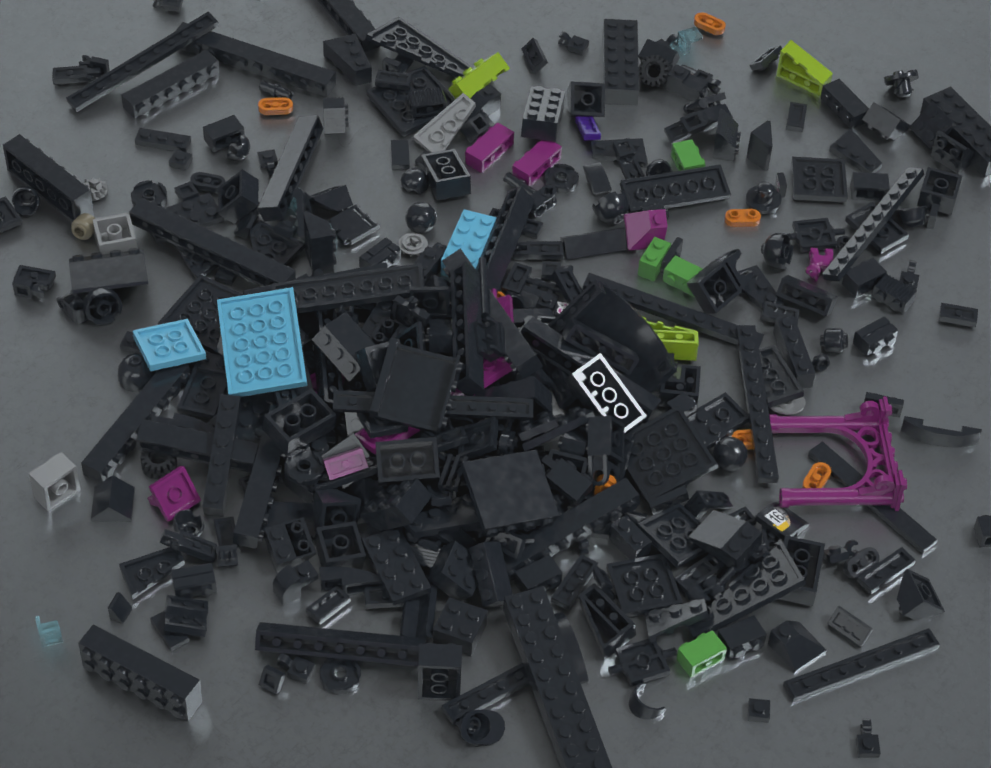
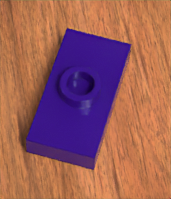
M575 117V123L584 140H601V133L593 117Z

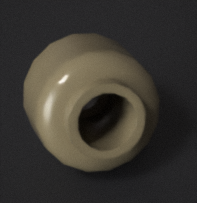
M89 213L80 214L71 224L74 236L81 240L90 239L95 234L93 219L96 218Z

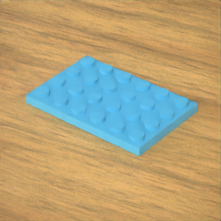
M293 287L217 300L229 395L243 397L308 386Z

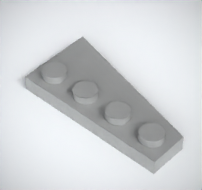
M462 93L413 136L414 141L429 153L445 151L475 109V102Z

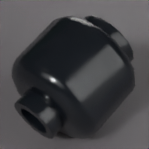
M828 328L824 331V335H820V346H824V350L828 353H841L848 347V334L841 328Z

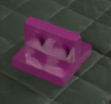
M179 466L148 486L152 493L147 498L150 505L159 507L166 521L174 519L175 514L180 510L189 509L202 501L184 466Z

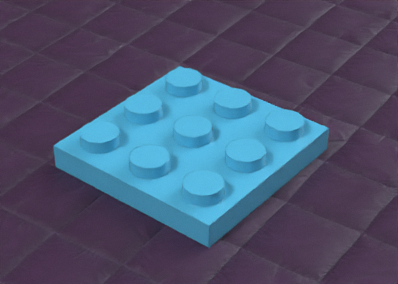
M188 319L133 330V338L150 371L206 359V352Z

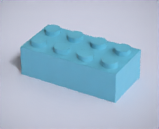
M463 210L441 259V275L447 276L443 270L446 266L442 260L460 248L476 269L497 217Z

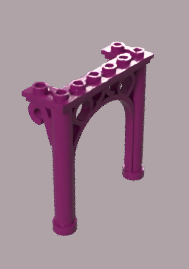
M887 396L879 399L878 403L866 401L860 405V412L844 416H777V414H769L772 434H839L853 441L861 449L867 463V471L864 477L849 487L780 488V508H789L790 506L891 505V508L899 511L901 503L904 502V490H907V479L903 477L902 470H898V462L894 461L895 448L891 446L892 433L888 432V417L892 415V406L888 404ZM863 435H871L875 440L874 442H867L861 437ZM878 446L880 454L874 451ZM882 465L884 471L879 470V469H876V468H877L878 466ZM873 477H877V478H875L874 484H873L870 479L873 478Z

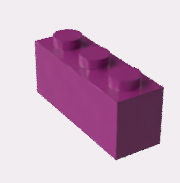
M500 123L490 127L482 137H479L472 146L466 149L465 164L483 173L514 145V131Z
M541 140L537 142L520 160L514 162L512 174L520 180H525L527 185H533L544 175L548 167H553L561 160L562 146L553 141Z

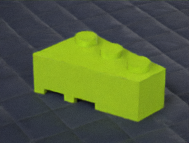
M790 40L780 52L776 76L821 97L822 87L831 82L833 73L794 41Z
M647 321L664 344L668 353H674V360H697L698 331L676 325L674 328L663 325L664 322L661 321L657 323Z

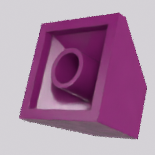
M666 209L624 214L628 251L647 249L654 237L665 240L667 232Z

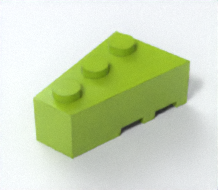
M499 52L484 60L482 58L478 59L473 63V68L469 67L463 72L464 76H458L452 81L453 85L448 89L455 99L462 93L471 98L491 81H495L497 76L510 69Z

